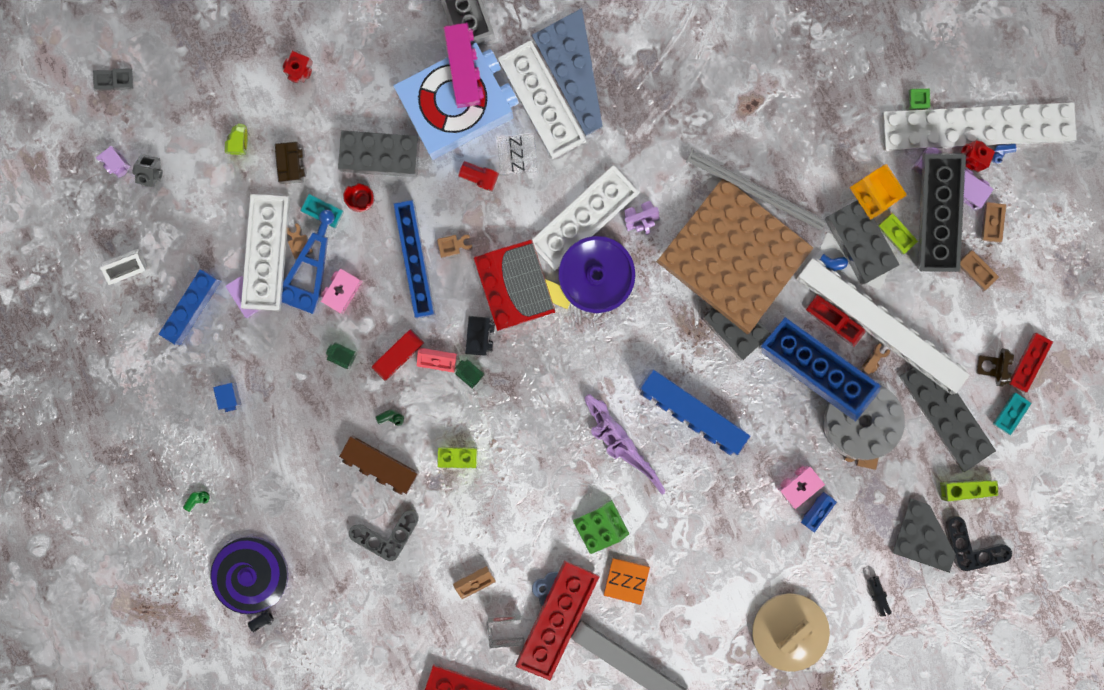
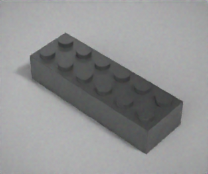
M964 153L922 154L917 267L919 271L960 272L966 154Z

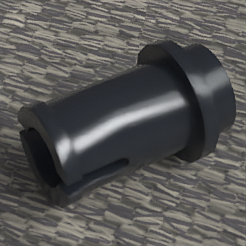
M263 611L262 615L248 622L249 629L255 633L262 627L271 625L274 621L273 615L270 611Z

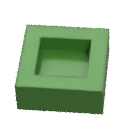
M930 89L909 90V109L930 108Z

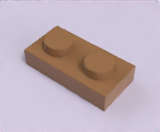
M985 203L981 241L1002 243L1006 204Z
M970 250L961 259L960 268L983 291H986L999 278L973 250Z
M486 566L453 583V586L461 599H464L495 583L496 580Z

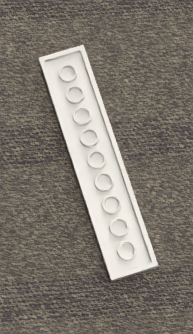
M1074 103L889 111L882 113L884 151L926 149L928 147H964L966 144L976 140L984 142L986 146L1076 141Z

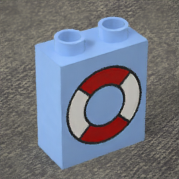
M477 43L471 45L472 48H476L477 60H474L475 68L479 67L480 79H477L478 87L482 86L484 97L480 99L481 105L457 108L449 57L393 85L432 160L513 119L511 107L519 104L509 83L499 87L493 73L501 70L491 49L482 53Z

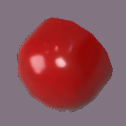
M360 183L348 186L343 194L345 204L354 212L367 211L374 204L373 191L369 186Z

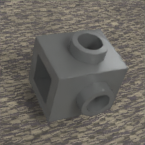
M141 154L132 170L133 175H135V183L154 187L163 175V170L160 169V158Z

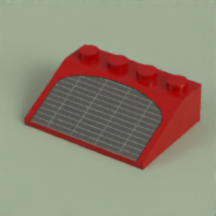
M532 239L474 257L497 331L556 313Z

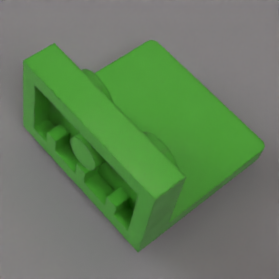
M612 500L606 502L600 508L573 520L590 554L619 543L630 534Z

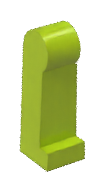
M997 480L940 482L941 500L944 501L999 495Z

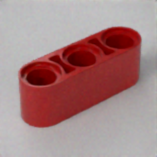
M410 329L371 368L386 381L424 342Z

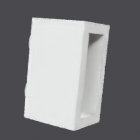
M136 249L103 262L100 268L108 285L145 271L147 264L140 250Z

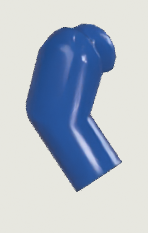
M1016 144L997 145L994 149L995 153L992 162L1000 164L1006 153H1015Z

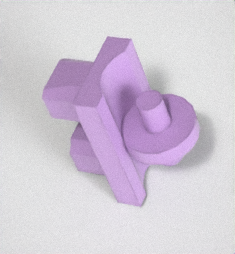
M651 201L643 203L641 205L643 212L636 214L635 209L632 207L624 210L627 231L636 228L637 232L644 230L646 235L650 234L649 228L655 226V221L660 220L659 210L653 206Z

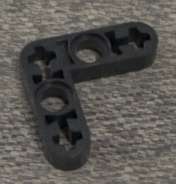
M951 516L947 519L946 528L951 547L956 554L954 561L959 569L971 571L1004 563L1011 559L1012 550L1004 544L972 550L964 519L958 516ZM954 520L960 522V525L957 526L958 532H963V534H957L956 528L952 527V524H954ZM959 538L965 540V546L961 549L956 547V540ZM1001 548H1002V550H1005V551H1006V553L1003 554L1004 557L999 556V555L993 556V554H992V553H995V554H996V553H1000V552H1001ZM967 551V553H964L965 559L969 560V562L966 563V567L965 565L961 564V562L964 561L963 555L958 554V552ZM983 552H986L988 554V560L984 563H981L979 561V555Z

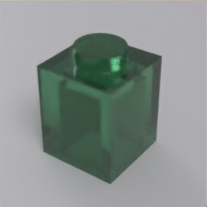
M334 342L327 349L326 355L328 357L326 360L345 369H350L358 352Z
M469 359L466 361L461 360L455 367L457 370L455 375L472 389L485 376V373Z

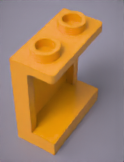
M884 164L849 187L870 220L907 196L887 164Z

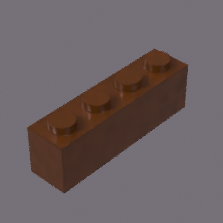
M350 436L339 456L343 459L342 462L350 467L355 465L360 468L359 472L366 476L371 474L376 477L378 483L385 486L386 484L393 486L392 490L400 495L409 493L420 473L355 436Z

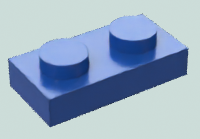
M823 492L816 499L811 509L804 515L800 523L815 533L837 502Z

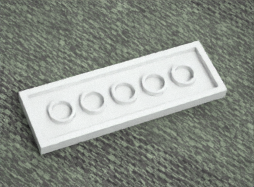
M531 40L498 58L501 67L552 160L586 142Z
M613 165L532 239L536 251L556 271L559 268L563 255L574 243L594 236L629 204L639 192Z
M250 194L241 301L242 309L281 311L290 205L289 196Z

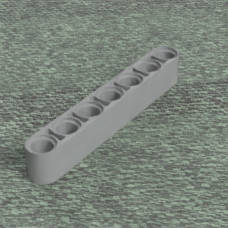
M583 621L579 623L571 636V639L647 690H687Z

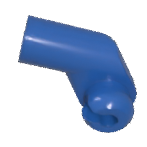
M823 254L819 259L831 271L842 270L848 265L846 257L831 259Z

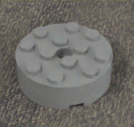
M881 386L880 392L861 414L860 417L867 419L866 427L860 425L859 418L855 422L828 402L824 413V432L831 446L843 456L863 461L876 459L892 451L899 443L905 427L904 411L897 397L887 388Z

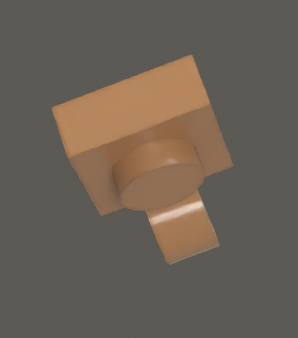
M877 344L873 353L868 356L859 370L866 375L873 374L879 367L878 362L880 358L887 357L890 354V350L886 349L882 354L879 351L882 344Z

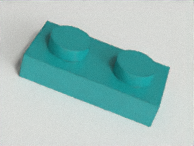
M308 194L300 211L319 220V215L323 210H331L334 213L335 219L329 226L336 229L344 211Z
M1013 392L993 425L1006 434L1011 435L1032 403Z

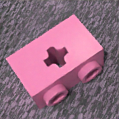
M340 268L339 272L336 270L332 275L331 281L333 282L330 287H326L323 290L321 302L344 314L363 281ZM337 287H340V288L342 287V290H344V293H343V294H341V293L338 294V291L336 290Z
M810 466L799 467L794 472L795 476L791 479L786 478L780 483L781 487L778 491L794 509L825 485ZM798 482L803 483V484H802V487H803L802 490L797 488V487H798V484H797Z

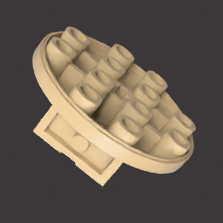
M787 593L771 598L761 606L753 621L752 638L757 652L764 661L779 670L793 672L809 668L823 656L829 643L830 628L826 615L814 601L803 595Z

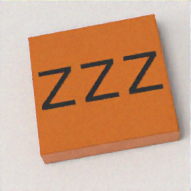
M612 557L603 595L641 605L650 567Z

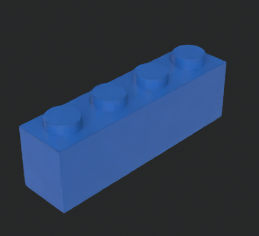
M200 269L158 335L174 345H181L220 285L221 280Z

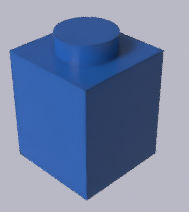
M236 383L213 387L218 410L224 409L225 412L237 410L236 406L241 405Z

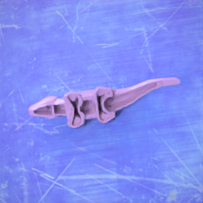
M590 394L585 396L588 409L597 422V426L591 429V434L598 440L602 439L608 446L606 449L607 454L615 459L621 457L627 463L640 470L651 480L662 495L665 494V489L655 474V470L650 467L649 462L644 461L642 455H639L637 448L623 427L609 415L605 402L603 400H596Z

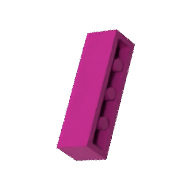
M467 23L446 26L444 31L457 108L481 105L480 99L484 97L482 86L478 87L477 79H480L479 67L475 68L474 60H477L476 48L471 47V41H474L473 30L468 28Z

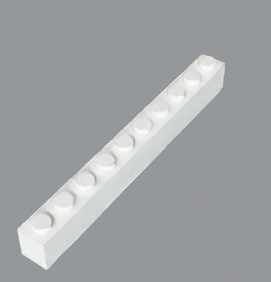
M813 258L809 261L796 280L848 315L851 320L863 327L866 332L952 395L959 391L970 376L964 366L959 363H953L950 360L951 357L946 353L938 352L934 349L935 345L928 340H922L918 337V332L911 328L907 329L899 318H893L888 315V311L881 305L876 306L868 295L857 292V288L852 283H845L841 280V276L833 270L830 272L825 268L826 265L819 259L814 260Z

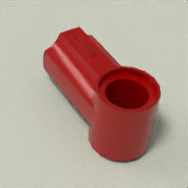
M464 161L458 177L492 192L499 173L492 169L481 168Z

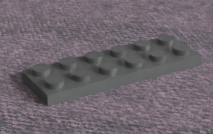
M915 367L910 368L899 376L962 472H966L996 452L958 393L951 395Z

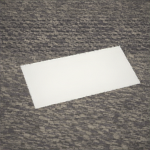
M826 233L816 259H820L823 254L831 259L845 257L833 234ZM849 262L846 268L836 271L859 281ZM887 272L866 284L880 290Z

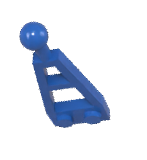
M323 210L320 213L319 220L321 224L318 232L311 234L283 282L282 303L311 314L315 313L321 296L328 237H325L328 225L333 223L335 219L334 213L331 210ZM316 240L321 242L319 260L307 256ZM303 262L317 267L314 293L291 284Z

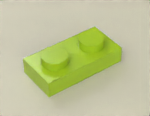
M893 213L878 225L881 232L902 255L918 242Z

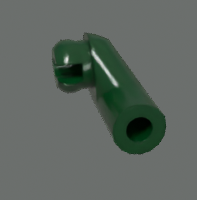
M392 409L375 416L379 425L386 421H390L396 426H401L404 423V416Z

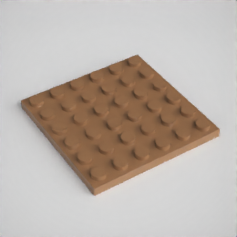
M721 179L656 262L748 335L812 251L813 247L737 186Z

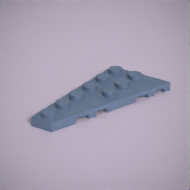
M581 8L532 34V38L585 136H588L603 126L583 10Z

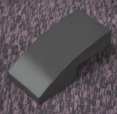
M132 69L93 70L94 91L132 89Z

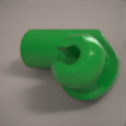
M206 491L191 493L183 509L191 512L196 504L208 503L210 500L209 493Z

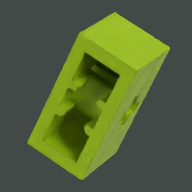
M438 448L437 468H477L478 448Z

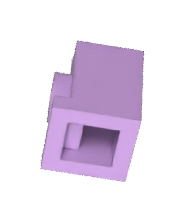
M113 146L108 147L96 157L98 161L105 163L103 166L110 174L114 173L118 178L124 176L128 172L127 169L131 167L118 149Z

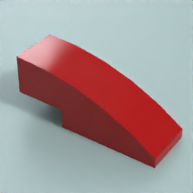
M819 295L814 298L806 309L814 318L853 347L856 346L866 333L863 327Z

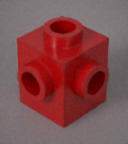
M292 50L290 57L286 58L283 63V72L288 76V80L294 83H298V81L304 83L311 76L313 61L309 57Z
M976 140L966 144L962 148L961 153L966 154L965 166L968 169L979 172L989 168L995 151L987 147L984 142Z

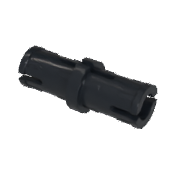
M879 576L867 579L873 594L872 600L876 602L880 617L886 616L885 612L887 615H890L892 611L886 599L887 593L883 591Z

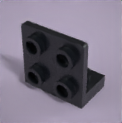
M469 316L465 354L488 356L489 352L492 353L493 341H490V333H494L495 323L491 317Z

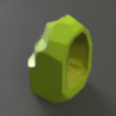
M237 124L232 127L231 133L227 136V141H225L226 154L246 155L248 142L247 126Z

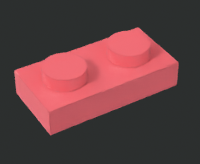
M419 348L417 366L454 373L457 354Z

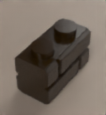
M298 142L276 143L275 155L278 182L280 184L304 182L303 177H306L305 165L302 166V158H305L304 147H300Z

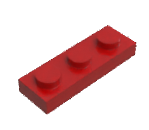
M1034 333L1011 376L1009 385L1027 393L1053 341L1038 333Z

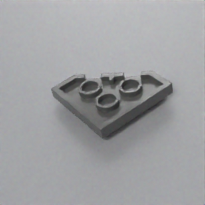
M910 498L892 553L950 573L956 554L931 506Z

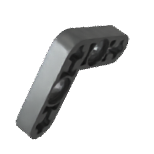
M414 510L405 511L389 539L361 524H355L350 528L349 537L355 543L383 559L394 561L400 555L419 521V515ZM413 514L415 522L411 521L408 528H411L410 531L406 527L400 526V523L405 525L407 521L406 515ZM358 528H360L361 534L366 536L368 532L370 535L366 538V541L364 543L362 542L364 538L362 536H358L356 538L354 536L355 533L353 532V530H357ZM398 530H403L406 534V538L402 541L397 540L395 537V533ZM376 537L379 539L380 544L377 548L370 546V538ZM392 539L396 544L401 545V547L399 548V546L397 545L394 549V553H396V555H391V557H389L388 551H386V549H390L393 546L394 543L390 542Z

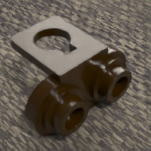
M1002 348L998 358L979 355L976 373L996 377V386L1003 387L1011 381L1008 365L1013 364L1014 354L1009 349ZM988 360L995 365V369L984 371L982 363Z

